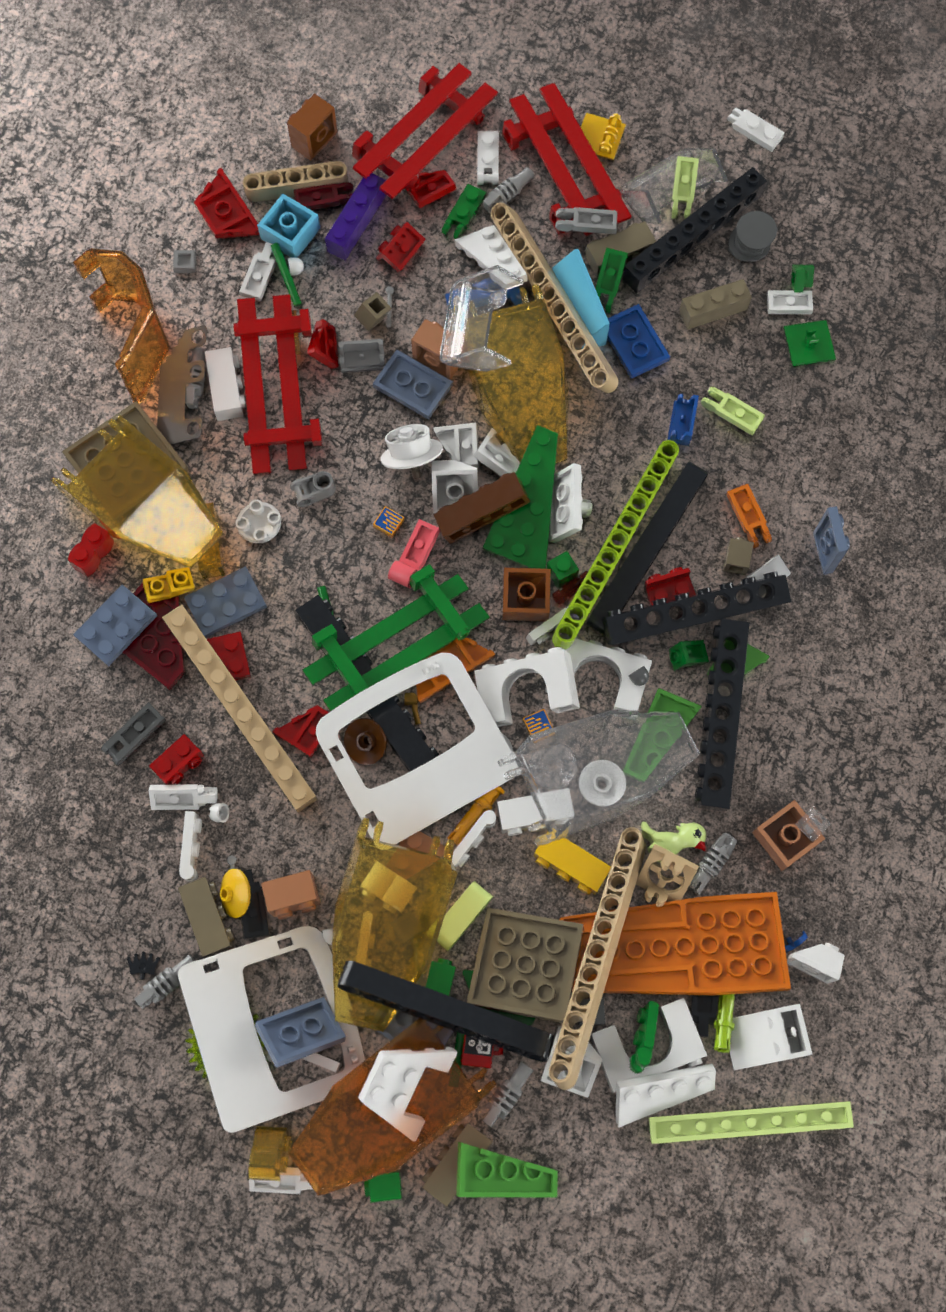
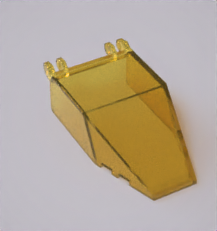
M532 284L534 301H528L527 291L524 287H521L519 291L523 304L478 316L474 302L469 301L468 309L471 313V318L464 319L461 305H455L458 334L464 340V361L485 422L495 429L498 439L508 446L519 462H521L537 425L558 433L556 463L567 461L568 387L565 361L538 284Z
M121 415L116 417L117 422L110 419L108 421L109 426L118 434L113 438L106 430L100 429L98 433L109 443L76 477L64 467L60 470L71 481L68 485L58 477H53L51 479L52 483L65 497L100 527L107 530L113 538L192 568L223 535L221 528L187 471Z
M364 817L358 827L335 904L332 935L335 1021L384 1032L398 1010L338 988L337 985L345 961H355L416 984L421 975L425 974L429 968L455 884L457 870L452 863L454 840L448 839L443 857L436 855L440 845L439 836H434L429 853L379 841L384 824L381 821H378L375 825L373 839L366 838L369 818Z

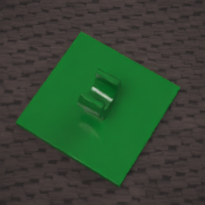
M827 320L783 327L793 367L836 360Z

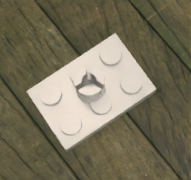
M573 463L554 474L548 542L557 543L582 530V517L587 518L592 512L593 506L591 501L582 499L581 496L582 475L581 465Z

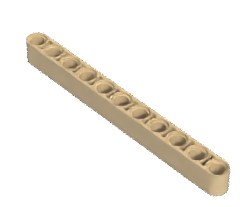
M505 203L495 204L491 210L492 220L526 272L528 280L588 380L595 388L605 393L613 392L618 386L616 374L518 213Z
M635 827L626 828L620 836L550 1063L549 1076L558 1088L562 1090L571 1089L577 1082L645 855L646 842L641 831ZM638 839L635 844H629L632 840ZM632 861L629 866H622L625 862ZM625 883L621 889H615L618 884ZM612 906H618L615 911L609 912ZM611 928L608 934L602 935L603 930ZM604 951L603 956L594 958L597 952ZM597 974V978L594 981H587L591 975ZM590 998L587 1005H580L583 999ZM583 1022L580 1029L573 1030L574 1024ZM576 1046L572 1054H565L568 1047ZM568 1070L567 1076L559 1080V1073Z

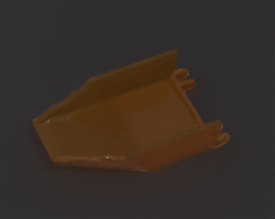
M418 1018L332 1086L288 1154L318 1196L348 1187L363 1180L372 1179L384 1173L393 1172L475 1110L481 1100L495 1087L496 1082L494 1080L489 1081L483 1088L477 1091L473 1083L484 1077L488 1071L484 1067L468 1079L455 1060L448 1073L426 1067L405 1112L422 1116L425 1120L416 1142L409 1139L363 1104L358 1097L380 1051L405 1049L424 1051L425 1048L445 1050V1046L436 1035L444 1027L438 1025L432 1030L427 1021Z

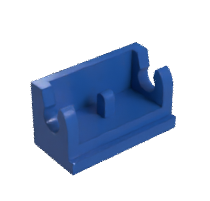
M679 394L677 401L674 400L667 440L674 441L679 445L689 446L693 434L698 395H692L689 400L683 399V394Z

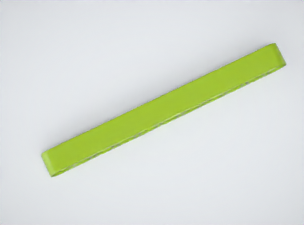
M665 440L658 447L558 624L552 637L555 647H561L566 650L572 646L679 453V446L674 441ZM653 469L660 471L661 474L654 472ZM643 487H648L651 491H646ZM636 504L640 506L641 509H636L633 505ZM623 522L629 523L631 527H626ZM613 540L619 541L621 545H615ZM602 559L610 560L611 564L604 563ZM591 577H598L601 582L597 583ZM586 595L591 601H584L581 596ZM570 614L578 615L580 620L572 619ZM559 633H566L570 639L565 640L561 638Z

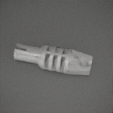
M526 167L515 177H509L506 181H503L483 200L484 209L491 213L495 204L500 202L507 204V202L515 198L516 195L520 194L523 186L535 179L533 171Z
M201 347L193 348L191 362L205 361L206 350ZM195 365L190 371L192 378H197L201 374V366ZM205 376L201 381L186 385L185 404L190 409L198 408L199 399L203 396Z
M723 833L711 845L698 864L699 870L688 887L690 890L693 889L694 893L700 895L709 880L717 877L730 858L737 843L734 837L728 833Z
M190 954L187 955L173 968L167 967L163 972L143 986L144 991L135 998L137 1004L141 1008L147 1007L152 1002L157 1004L165 996L169 995L170 992L179 987L178 971L181 966L194 962L193 957Z
M522 1061L510 1079H506L501 1083L487 1103L486 1107L489 1109V1112L483 1119V1122L489 1127H492L499 1117L502 1120L506 1118L522 1095V1090L520 1089L531 1073L534 1072Z

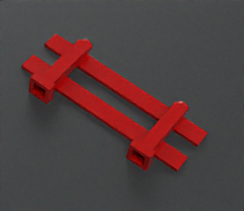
M458 63L443 79L438 77L440 70L432 66L420 77L418 92L424 97L376 144L373 142V134L368 130L353 143L352 157L358 160L353 166V170L365 179L377 168L389 176L380 186L379 190L391 199H394L403 189L414 191L420 183L417 175L469 123L472 125L476 124L477 126L480 125L485 117L482 110L498 95V91L486 82L469 99L459 93L457 89L472 75V72L462 64ZM443 103L454 111L403 164L391 156Z
M555 83L539 88L542 97L550 111L536 115L525 94L509 99V103L520 122L514 124L512 119L504 121L502 136L511 151L519 148L520 141L530 138L568 205L564 209H574V207L615 210L617 211V224L632 218L622 200L621 192L615 188L576 121L573 109L567 105ZM560 126L598 192L597 195L584 199L546 131ZM559 203L551 206L549 219L558 235L565 233L564 231L557 230L555 227L556 221L564 220L556 217V211L561 208ZM583 232L585 237L594 234L591 232Z
M290 294L272 296L274 318L257 319L255 298L237 299L239 321H237L238 323H233L235 337L240 336L249 427V431L243 433L245 446H250L253 474L271 473L269 445L286 444L289 471L307 469L304 442L312 441L313 446H323L319 418L310 419V425L303 426L294 333L302 332L303 338L312 337L309 309H299L300 315L292 316ZM276 335L285 426L283 428L267 429L259 336Z

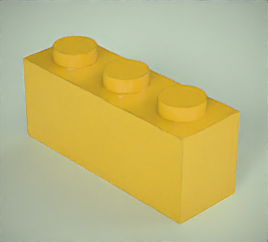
M550 828L533 856L537 858L535 861L537 864L545 869L553 868L557 871L556 875L566 882L572 880L577 883V888L587 895H590V893L595 895L611 869V866Z

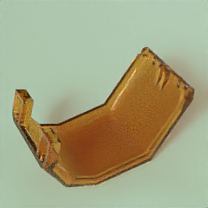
M91 248L73 261L77 273L83 279L87 278L99 267L105 283L89 296L94 308L101 312L114 300L135 302L141 307L119 355L120 359L115 363L133 403L137 401L140 404L144 401L170 349V345L156 302L142 268L123 251Z

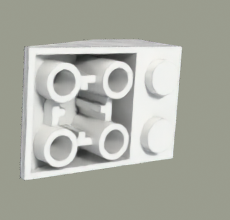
M800 1004L733 1018L734 1030L731 1033L729 1052L733 1070L813 1055Z

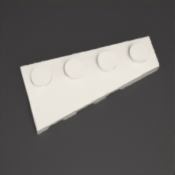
M494 225L454 240L455 246L459 250L463 249L470 259L474 258L478 261L481 268L489 270L491 276L507 289L528 281L526 272Z
M713 1064L617 1081L615 1121L618 1127L715 1090V1067Z

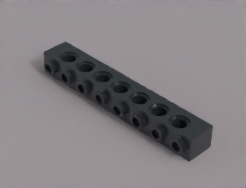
M754 167L749 169L624 266L623 281L636 294L762 197L767 180Z
M777 571L763 574L764 578L756 580L755 577L741 579L742 584L733 585V582L720 584V589L711 591V587L697 590V594L689 596L687 592L674 595L675 600L667 601L666 598L653 600V605L644 607V603L630 606L629 611L622 612L621 608L607 611L608 616L602 617L607 644L616 645L790 603L792 601L786 575H778ZM762 585L766 588V595L763 598L759 595V588ZM740 590L744 593V600L741 603L736 598ZM717 596L722 598L720 608H716L714 605V600ZM698 601L700 611L695 614L692 611V604ZM673 606L678 609V616L675 619H672L669 615V611ZM652 611L656 615V620L650 625L647 622V615ZM628 617H631L634 621V625L630 630H627L624 626V621Z
M722 618L718 625L714 626L713 639H716V648L712 647L710 661L714 662L713 671L710 670L708 675L711 693H707L705 707L709 708L708 717H704L702 728L703 731H706V738L701 741L700 754H704L703 764L699 763L697 777L701 778L700 787H696L695 801H698V808L728 811L730 809L750 622ZM726 640L733 642L735 649H726L723 642ZM728 663L732 667V672L725 673L721 669V664ZM719 686H726L730 691V695L722 696L718 691ZM716 710H725L727 719H719L716 715ZM714 732H721L725 737V741L723 743L716 742L713 738ZM712 755H717L722 759L721 766L717 767L711 763ZM714 778L719 782L720 787L718 790H712L708 786L709 779Z

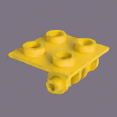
M586 113L581 129L597 156L614 160L626 124L622 123L621 116L617 113H614L609 119Z

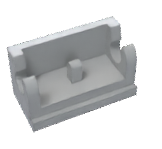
M383 339L338 342L341 373L377 371L385 367Z

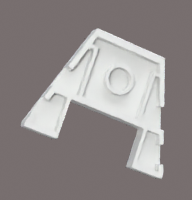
M445 1047V1050L425 1048L424 1051H412L411 1049L380 1051L358 1098L401 1133L416 1142L425 1120L422 1116L405 1112L425 1068L429 1067L448 1073L458 1052L452 1047Z

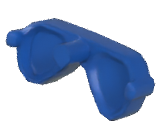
M805 931L794 942L790 937L786 938L789 945L785 946L786 953L797 948L808 938Z

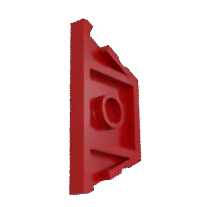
M219 168L211 183L208 182L204 187V191L195 199V208L216 239L260 235L257 226L258 222L223 169Z

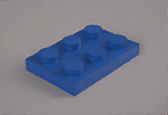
M639 304L608 318L610 325L607 339L630 379L670 361L669 353Z

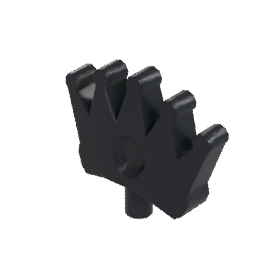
M144 951L140 960L137 953L134 954L133 962L130 957H127L130 974H140V980H145V973L155 975L161 959L156 957L154 962V954L152 953L149 954L147 959L146 952Z

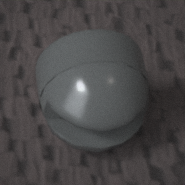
M645 666L628 675V677L635 685L642 686L648 682L649 673Z

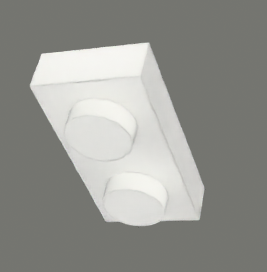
M768 290V314H812V290H803V292Z

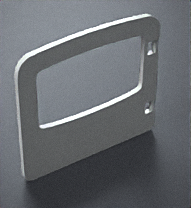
M451 653L436 654L379 681L326 714L316 726V736L322 750L377 848L383 850L394 846L511 780L520 771L517 760L464 665L457 656ZM439 675L447 676L474 724V732L446 752L407 774L375 788H367L340 742L338 732L365 712L406 689ZM336 745L344 757L337 762L329 750ZM372 811L380 823L373 828L366 817Z
M299 927L279 935L246 944L185 964L178 971V980L221 1124L224 1130L229 1133L238 1132L352 1091L365 1080L367 1066L347 992L337 987L341 975L330 948L323 938L322 932L314 927ZM291 937L293 945L279 949L277 941ZM297 949H305L315 966L329 1007L346 1035L345 1042L340 1043L344 1069L340 1073L283 1092L278 1089L264 1056L251 1015L242 971L248 965ZM217 961L219 969L205 974L203 965Z

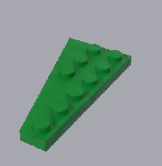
M539 425L536 426L516 471L531 502L495 520L482 547L483 550L526 568L546 569L558 433Z

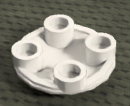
M252 500L249 505L241 510L235 524L239 534L246 541L264 543L278 534L281 528V516L273 505L261 502L260 500Z

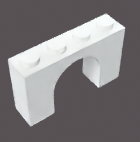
M561 635V638L565 640L570 639L568 635ZM577 636L572 646L566 649L571 655L574 675L582 665L593 661L603 662L611 666L619 678V691L613 712L635 718L645 684L642 686L635 685L628 675L645 666L649 673L652 660H649L643 654H628L619 647L607 648L598 641L590 640L587 642L580 640V637Z
M561 647L551 648L548 650V653L527 654L526 658L520 660L516 658L504 660V664L500 665L486 664L482 666V669L475 671L477 690L498 727L513 724L509 703L510 689L519 677L528 673H537L543 677L547 687L550 710L562 713L580 708L571 655Z
M684 998L659 1007V1012L669 1035V1048L665 1057L660 1062L645 1067L639 1074L632 1073V1070L629 1068L630 1058L623 1048L615 1025L590 1035L596 1052L602 1058L601 1066L611 1093L616 1092L617 1081L679 1070L678 1067L685 1064L691 1068L703 1063L701 1058L707 1056Z

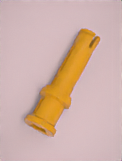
M498 786L473 800V805L447 839L458 847L481 815L487 810H492L493 803L505 791Z

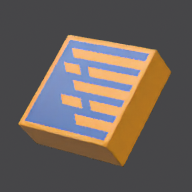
M385 506L373 523V527L393 538L405 519Z
M544 709L523 718L532 741L554 731Z

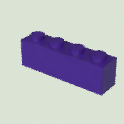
M373 173L367 179L362 178L325 237L328 253L345 261L347 260L387 196L379 190L380 186L386 181L385 179Z

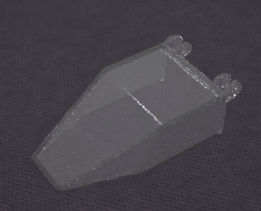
M608 710L532 734L526 738L516 751L501 758L498 764L502 767L516 761L518 768L507 771L504 777L508 780L522 774L543 819L529 825L528 830L529 832H534L546 826L549 832L538 836L534 840L535 845L539 846L618 818L651 798L699 756L700 752L679 712L651 711L650 713H639V711L632 710L630 712Z

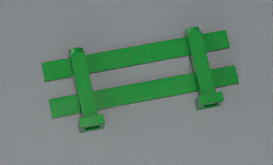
M430 564L410 576V586L414 591L420 589L424 595L341 646L336 640L337 631L332 624L312 635V645L317 651L323 649L326 655L302 669L309 682L314 686L338 671L347 684L323 700L330 712L379 681L428 658L456 639L459 641L463 640L470 634L472 629L490 618L480 603L460 615L450 601L469 589L459 574L439 586L434 580L435 570ZM433 611H436L445 623L362 676L352 663V661Z

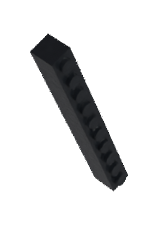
M319 595L295 610L297 617L311 636L332 624L337 631L336 640L340 646L354 638L353 635L348 636L344 631L347 627L340 617L335 618L331 613L333 608L328 600H322ZM366 653L352 661L361 676L372 670L370 666L373 663ZM395 695L366 713L371 720H374L381 726L388 744L410 772L439 756V753L433 746L428 747L424 741L427 737L420 727L415 729L411 723L413 720L412 716L406 708L402 710L397 703L400 700Z

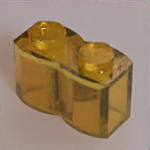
M256 1126L248 1166L249 1179L280 1181L282 1173L287 1172L288 1157H285V1154L290 1152L292 1141L291 1136H287V1128Z

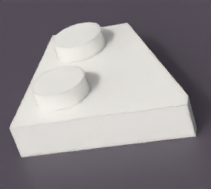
M491 428L473 457L492 469L500 477L506 473H516L520 462L505 443L502 445L495 437L497 432Z

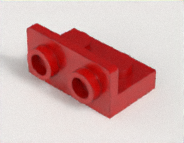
M407 221L403 225L397 224L390 232L392 237L388 242L386 240L382 242L377 249L379 254L375 257L378 261L383 258L398 273L426 240Z
M677 567L669 571L668 574L662 576L661 574H654L648 577L643 588L649 605H653V600L666 598L667 601L675 600L674 595L688 592L689 596L696 595L689 576L691 573L690 568L683 569L682 567Z
M183 734L156 758L149 767L166 785H176L183 780L184 774L190 768L194 769L202 762L201 758L204 754Z

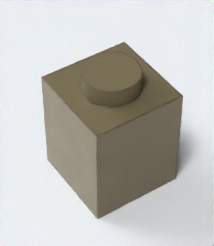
M376 292L360 305L354 316L369 332L384 320L392 308Z
M742 537L731 538L727 546L723 571L746 576L750 568L754 542H749Z

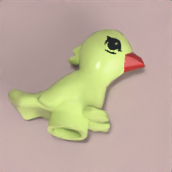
M646 822L641 823L643 838L650 841V846L647 848L649 854L654 844L674 854H678L683 848L687 847L706 851V830L698 823H681L680 826H676V829L679 831L678 833L668 831L657 832L651 829Z

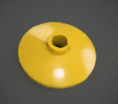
M240 869L228 870L223 876L220 887L221 903L226 913L232 918L242 917L247 912L250 904V885L246 875Z

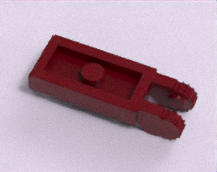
M351 182L295 189V201L310 210L340 206V204L345 206L352 196L349 192L351 193L354 190V186Z

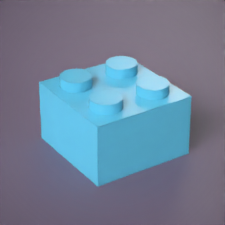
M285 194L279 197L257 225L261 240L272 244L279 243L282 252L291 258H298L321 229L318 214Z

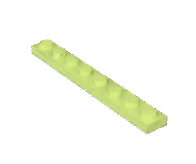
M850 1101L648 1117L651 1144L854 1128Z

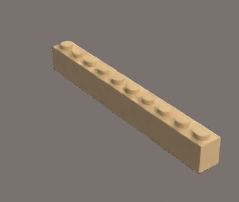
M181 604L163 616V620L297 813L318 800L184 606Z

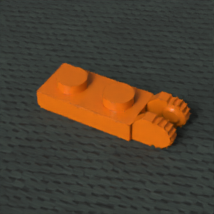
M749 484L727 491L726 496L744 533L747 534L748 541L754 542L753 548L759 547V541L754 532L758 528L766 544L772 542L771 534L766 525L767 521Z

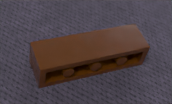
M515 472L502 475L499 480L491 484L481 486L478 491L472 494L462 496L459 501L451 505L441 507L433 515L443 537L451 544L531 501L520 478Z

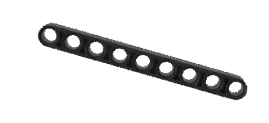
M690 461L686 464L586 622L587 626L606 636L602 617L608 616L607 611L620 608L621 611L624 610L701 488L709 472Z
M345 961L337 985L343 991L539 1062L548 1061L554 1036L549 1032L355 961Z

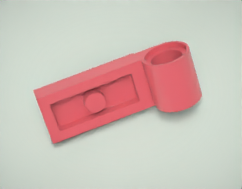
M419 519L400 560L395 561L390 567L388 579L411 588L410 576L424 567L438 538L440 529Z

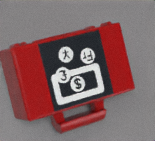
M464 1035L461 1064L491 1069L493 1056L503 1055L504 1049L499 1048L498 1051H493L494 1045Z

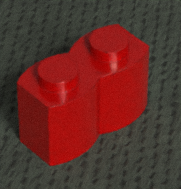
M94 523L85 530L81 542L72 548L68 561L75 570L89 577L98 569L101 559L111 551L114 540L107 530Z

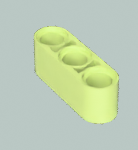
M472 882L429 936L445 950L449 951L484 910L493 896L478 883Z

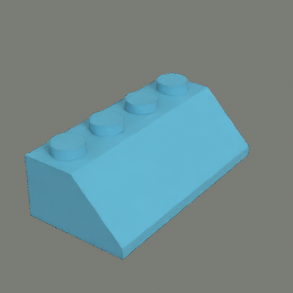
M575 249L552 267V271L600 347L606 345L610 323L580 251Z

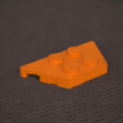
M464 638L460 641L456 639L429 656L432 657L439 653H451L458 657L469 674L494 658L495 653L478 645L471 638ZM439 675L417 684L419 704L450 686L451 683L447 676Z

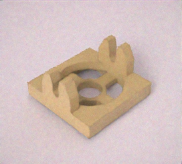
M654 844L638 875L636 885L646 889L644 896L647 902L656 897V906L660 907L665 904L666 900H682L699 866ZM661 861V866L654 862ZM649 869L657 873L660 879L657 884L651 881ZM670 869L674 876L666 878L662 876L661 870L666 871ZM673 881L681 885L675 890L664 888L666 883Z

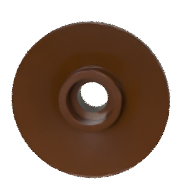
M368 718L357 719L349 724L344 735L345 749L348 755L358 764H375L385 754L387 747L386 736L381 726L374 720Z

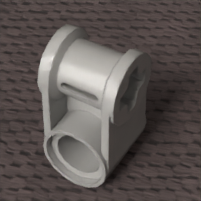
M320 471L308 477L297 479L290 484L291 490L295 492L297 497L296 504L301 508L333 496L336 490L333 477L326 471ZM322 482H329L327 487H319Z

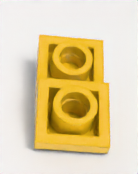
M189 567L166 571V575L145 578L142 582L148 603L169 599L195 589Z

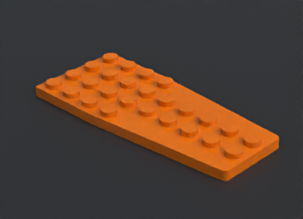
M777 892L703 896L665 902L660 907H657L656 903L629 907L603 993L728 995L790 991L791 985ZM597 912L566 916L559 919L584 924L573 989ZM611 928L603 930L602 935L608 934ZM604 951L597 952L594 958L603 956ZM597 974L591 975L587 981H594L597 978Z

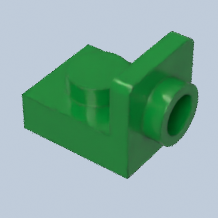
M792 264L790 286L794 292H803L804 287L813 286L814 265Z
M704 640L680 641L669 649L670 661L675 671L685 666L705 665L709 662Z

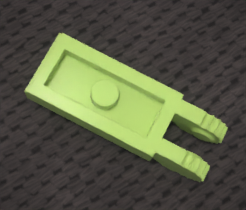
M677 156L672 193L671 218L676 219L678 215V202L686 203L684 219L691 214L699 158Z
M713 386L710 387L708 390L709 395L721 402L718 404L705 397L701 400L702 406L753 436L764 420L765 414L729 393H724Z

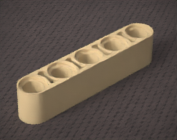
M333 161L251 173L244 177L243 187L246 198L249 201L261 202L279 199L282 194L288 197H295L294 190L299 188L348 182L347 167L343 162Z

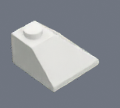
M456 460L432 461L433 513L438 512L445 505H451L459 501L464 495L478 491L476 467Z
M825 943V945L819 944L794 952L786 957L787 964L829 984L839 980L845 955L838 952V947Z
M561 1026L557 1028L549 1058L541 1077V1082L556 1087L558 1086L549 1076V1067L562 1028ZM589 1042L577 1082L574 1087L567 1090L587 1098L602 1062V1058ZM576 1046L568 1047L565 1054H572ZM568 1070L560 1072L558 1079H564L568 1074Z

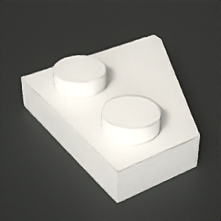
M476 423L434 427L436 436L451 460L479 468V460L473 457L479 448L478 427Z

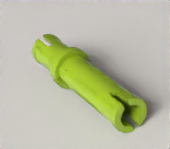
M735 994L719 995L718 1016L714 1022V1028L716 1029L714 1050H717V1052H730L731 1033L734 1030L733 1011Z

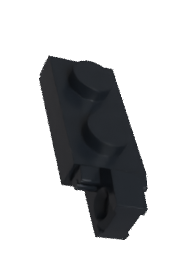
M252 869L242 871L248 879L251 893L248 910L241 917L244 940L269 936L262 886H260L259 881L254 882Z
M692 995L691 1016L694 1023H697V1031L700 1037L707 1038L709 1025H714L717 1018L718 995Z

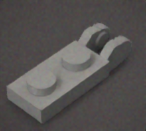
M574 207V209L560 208L556 211V217L564 219L556 221L555 227L559 231L568 232L572 230L616 234L617 211Z

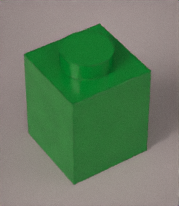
M568 551L547 562L546 569H551L550 578L558 589L578 578L579 568Z
M438 958L437 962H431L426 988L450 996L456 972V966H452V961Z
M400 1171L368 1175V1181H364L365 1197H370V1203L403 1198Z

